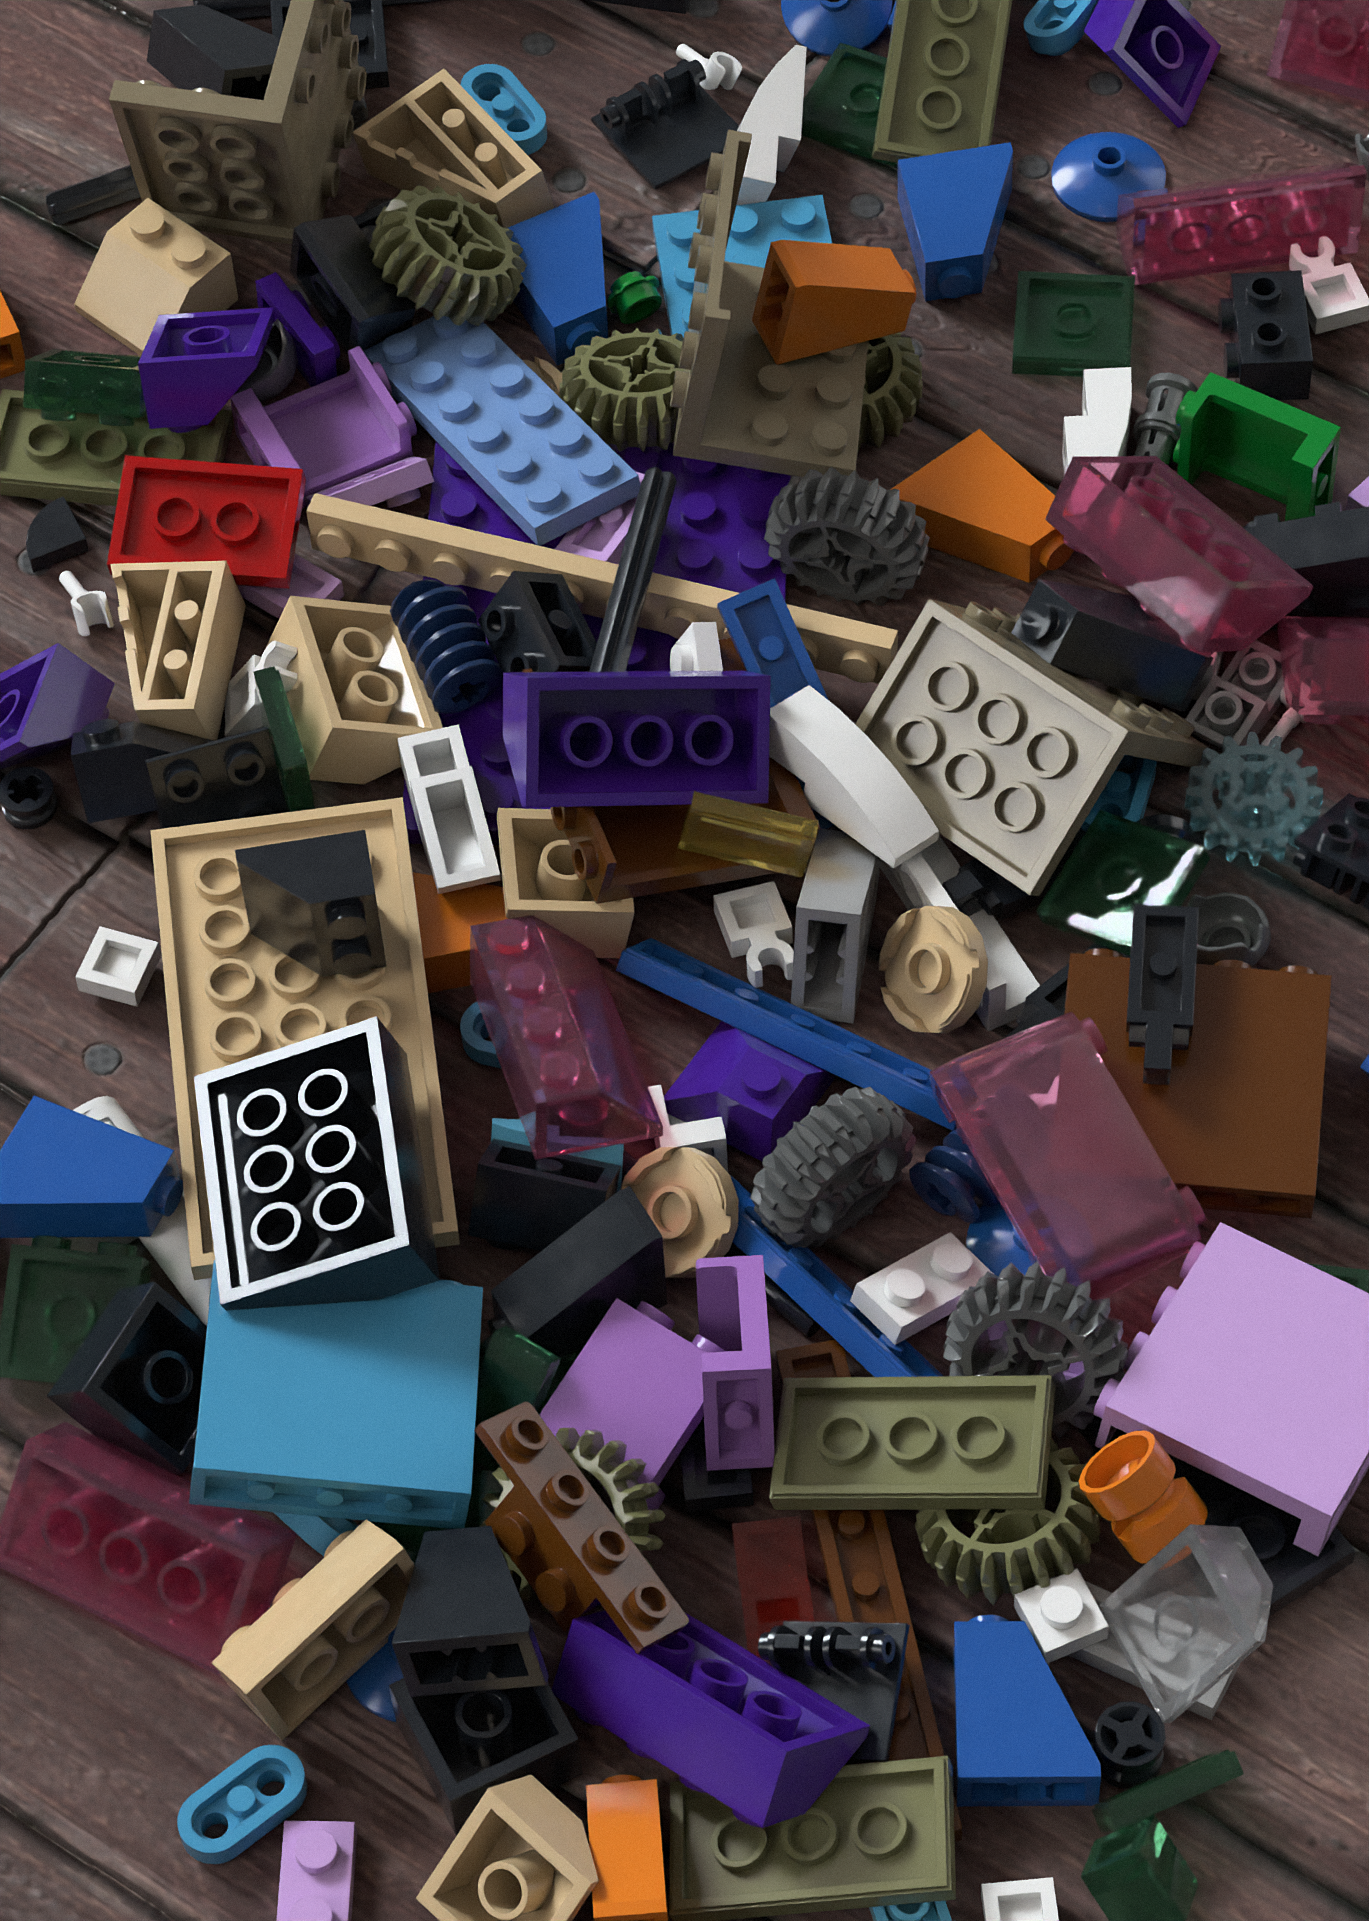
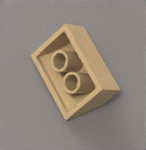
M291 595L287 601L267 646L272 641H278L297 648V654L286 668L288 671L297 673V681L289 692H280L307 780L364 785L401 767L398 738L443 728L439 714L434 711L432 700L428 698L423 681L420 680L417 674L415 663L411 661L406 645L400 637L398 627L392 620L391 606Z
M366 1519L354 1531L349 1530L336 1537L326 1549L324 1559L303 1578L293 1579L282 1587L273 1600V1606L252 1625L241 1627L235 1631L224 1643L221 1654L211 1663L235 1693L282 1741L388 1642L390 1633L397 1627L415 1565L405 1549L393 1537Z

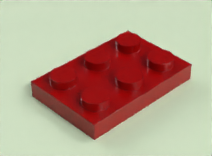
M125 455L107 559V567L110 574L112 575L110 564L227 561L237 585L289 589L306 485L304 470Z

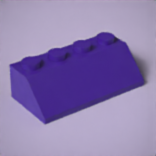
M749 671L503 673V740L521 805L523 807L768 803L771 676Z
M606 1610L572 1620L552 1686V1692L555 1697L573 1707L575 1715L581 1720L592 1725L603 1726L625 1740L627 1748L633 1753L644 1758L655 1759L677 1773L679 1780L686 1787L698 1792L708 1793L732 1808L733 1815L748 1825L764 1828L805 1814L867 1738L870 1729L869 1724L687 1613L685 1614L688 1616L689 1622L680 1632L639 1654L635 1652Z

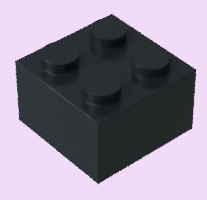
M155 1282L118 1289L46 1397L145 1478L182 1474L195 1453L207 1325Z
M404 1678L389 1685L396 1722L456 1836L490 1787L532 1775L544 1787L552 1790L583 1774L579 1739L548 1682L545 1686L418 1697L410 1696Z

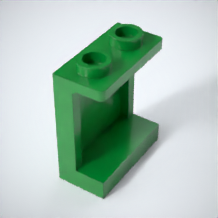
M1212 372L1208 374L1197 392L1190 390L1186 393L1179 405L1175 419L1176 424L1181 426L1180 438L1173 453V462L1178 464V488L1188 492L1199 475L1204 471H1208L1285 504V521L1315 516V506L1332 503L1341 432L1340 426Z

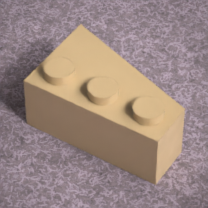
M445 69L436 73L352 132L367 173L400 190L413 191L417 185L426 187L429 191H432L436 186L442 187L448 195L452 196L460 192L464 200L472 204L479 202L480 209L488 215H498L497 223L504 228L554 208L542 170Z
M227 561L110 564L112 577L117 587L120 605L118 613L120 623L124 629L127 647L125 655L134 709L140 722L217 740L246 608Z

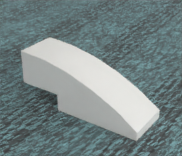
M795 45L774 66L758 88L737 130L752 134L737 205L766 202L776 184V170L785 172L801 141L807 47Z
M1131 367L1084 369L1082 416L1064 417L1062 458L1067 507L1076 514L1074 548H1083L1101 523L1115 496L1125 466L1132 401Z
M808 685L770 708L769 756L805 782L804 795L811 808L893 868H896L938 841V828L893 764L858 726L814 688Z
M459 725L398 738L402 771L438 894L500 881L501 875L473 769L472 766H469Z

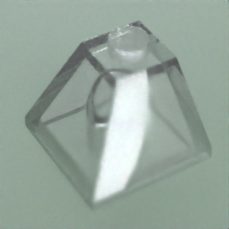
M1190 1524L1098 1606L1163 1723L1173 1722L1265 1642L1273 1583L1241 1528Z

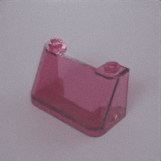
M1071 1011L954 1058L930 1071L929 1077L935 1100L949 1123L954 1120L956 1121V1129L963 1144H967L1028 1252L1031 1264L1033 1265L1038 1261L1044 1275L1053 1277L1056 1272L1065 1267L1066 1282L1076 1287L1090 1280L1091 1292L1089 1297L1092 1300H1098L1110 1296L1188 1253L1196 1241L1202 1243L1201 1234L1197 1226L1206 1222L1207 1219L1198 1200L1188 1186L1179 1191L1177 1190L1100 1057L1108 1049L1095 1023L1090 1017L1079 1022Z

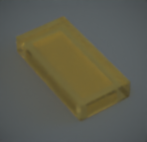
M694 791L682 827L678 848L802 877L816 840L819 821Z

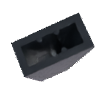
M204 5L159 9L153 12L147 62L178 89L193 90L196 88H207L221 95L264 100L280 38Z
M1043 579L1038 580L1011 632L1053 666L1180 711H1186L1214 659L1136 596Z
M630 1186L615 1193L491 1290L494 1318L488 1320L487 1324L499 1351L505 1357L514 1353L527 1375L585 1346L616 1298L634 1309H637L641 1301L657 1309L668 1304L663 1238Z
M482 1526L424 1532L392 1641V1646L410 1696L418 1697L547 1685L549 1675L532 1624L492 1527Z

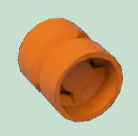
M1146 1430L1127 1433L1105 1445L1089 1460L1079 1478L1082 1492L1101 1517L1112 1521L1113 1533L1132 1558L1141 1564L1158 1562L1183 1549L1199 1533L1208 1515L1206 1504L1185 1477L1173 1479L1176 1471L1173 1460L1155 1436Z

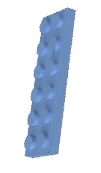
M433 316L403 332L393 334L384 341L363 351L371 364L379 362L382 365L391 385V395L399 403L404 402L408 406L413 418L536 545L541 546L638 496L641 486L639 475L484 322L479 326H475L465 320L458 326L449 317L443 316L436 320Z

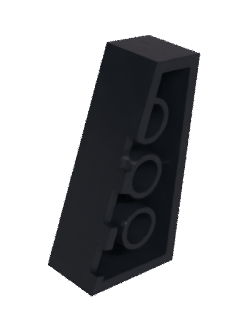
M1340 502L1315 506V516L1283 522L1279 520L1278 513L1254 516V521L1237 530L1227 531L1221 523L1142 536L1139 573L1141 601L1151 609L1155 605H1163L1227 618L1226 630L1230 632H1241L1248 629H1289L1300 631L1308 628H1369V507L1342 511Z

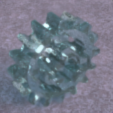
M1249 732L1246 745L1238 746L1236 741L1229 735L1223 739L1222 754L1206 748L1202 754L1201 767L1192 766L1190 769L1188 782L1190 788L1186 789L1185 809L1191 810L1190 825L1193 831L1207 829L1204 847L1208 850L1220 843L1226 845L1227 861L1232 862L1239 852L1242 851L1248 852L1252 866H1258L1261 853L1270 851L1271 855L1280 862L1285 857L1286 843L1299 849L1298 846L1293 844L1295 838L1319 819L1320 811L1317 809H1321L1323 788L1316 786L1318 769L1316 766L1300 768L1304 751L1299 747L1288 754L1281 752L1282 737L1275 736L1268 746L1259 745L1256 732ZM1215 787L1219 790L1218 799L1223 802L1219 810L1216 808L1212 797ZM1289 787L1295 798L1296 805L1293 810L1289 807L1290 798L1285 795V790Z

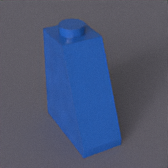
M1011 142L898 160V202L925 301L958 298L964 295L982 293L1012 191L1013 148Z
M595 192L508 227V229L513 231L511 241L518 243L523 248L519 257L527 265L524 272L521 273L524 279L519 285L520 291L514 299V303L557 366L563 364L565 359L574 356L576 347L590 345L592 337L608 338L600 202Z
M33 1096L0 1150V1238L151 1237L163 1215L169 1217L174 1213L183 1194V1180L180 1178L175 1151L40 1097Z
M981 1615L967 1622H954L953 1654L957 1807L1098 1806L1101 1764L1025 1621H1008L1006 1618L997 1615Z

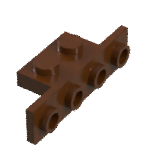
M528 1402L521 1403L481 1422L474 1431L514 1484L511 1491L486 1519L485 1524L492 1527L500 1547L509 1555L536 1592L542 1605L549 1610L565 1633L570 1630L574 1618L593 1614L602 1605L635 1652L639 1654L680 1632L688 1624V1616L532 1404Z

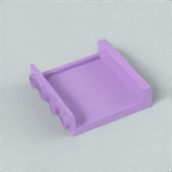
M1220 1222L1206 1245L1196 1241L1191 1247L1180 1271L1179 1277L1183 1278L1184 1281L1179 1289L1168 1286L1161 1295L1152 1315L1151 1322L1156 1324L1151 1334L1147 1335L1140 1331L1134 1338L1124 1368L1128 1371L1121 1382L1110 1378L1104 1386L1093 1412L1095 1416L1102 1418L1095 1446L1102 1449L1107 1445L1117 1428L1126 1433L1146 1430L1155 1436L1168 1454L1300 1518L1301 1522L1293 1544L1319 1556L1369 1468V1293Z

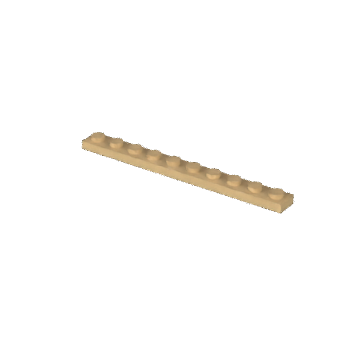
M314 493L306 511L312 549L322 551L329 556L335 558L347 557L380 565L390 571H406L435 578L445 584H461L496 594L513 571L562 574L581 613L603 619L619 565ZM652 572L638 627L666 633L679 639L692 622H716L719 640L731 638L717 608V603L739 593ZM786 604L815 669L843 675L856 682L880 683L898 653V630Z

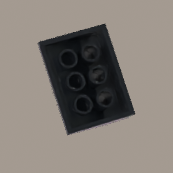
M373 1017L194 1076L220 1305L226 1311L379 1300L440 1280L407 1053L378 1017Z

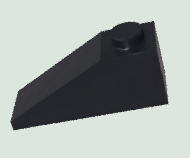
M104 719L89 723L82 728L81 732L73 733L71 758L88 824L158 810L145 760L215 740L136 721L118 724V721L114 719Z

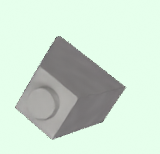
M820 829L813 848L796 908L791 1004L824 1020L854 1023L878 893L880 858L844 831Z

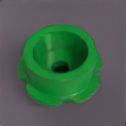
M638 271L624 274L611 285L610 290L612 293L607 299V307L610 308L612 313L617 314L624 324H633L648 318L662 304V298L657 291L660 285L659 280L655 276H647L645 278Z

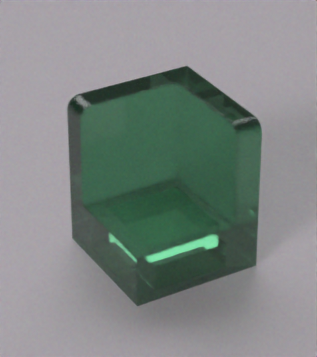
M1155 1814L1096 1839L1081 1874V1879L1109 1921H1185L1198 1888L1197 1878Z

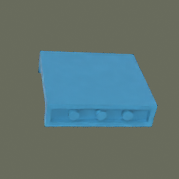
M214 1260L189 1504L363 1521L367 1519L373 1522L447 1529L464 1528L472 1490L483 1287L462 1285L452 1280H439L379 1300L226 1311L220 1305L216 1263Z

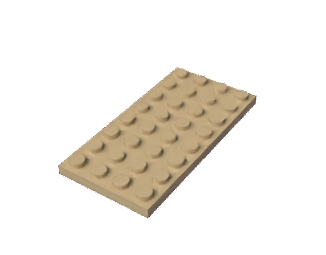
M403 797L150 830L190 1264L194 1280L212 1278L215 1260L194 1076L373 1017L379 1018L407 1053L435 1248L459 1245L460 1240ZM365 830L387 967L369 969L358 975L336 974L322 977L250 933L235 850Z

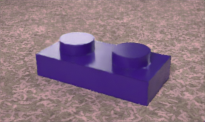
M276 272L257 280L258 308L274 307L275 320H280L295 342L298 358L296 368L309 385L313 387L337 377L336 360L340 358L337 340L328 327L320 328L314 321L303 295L297 289L291 291Z

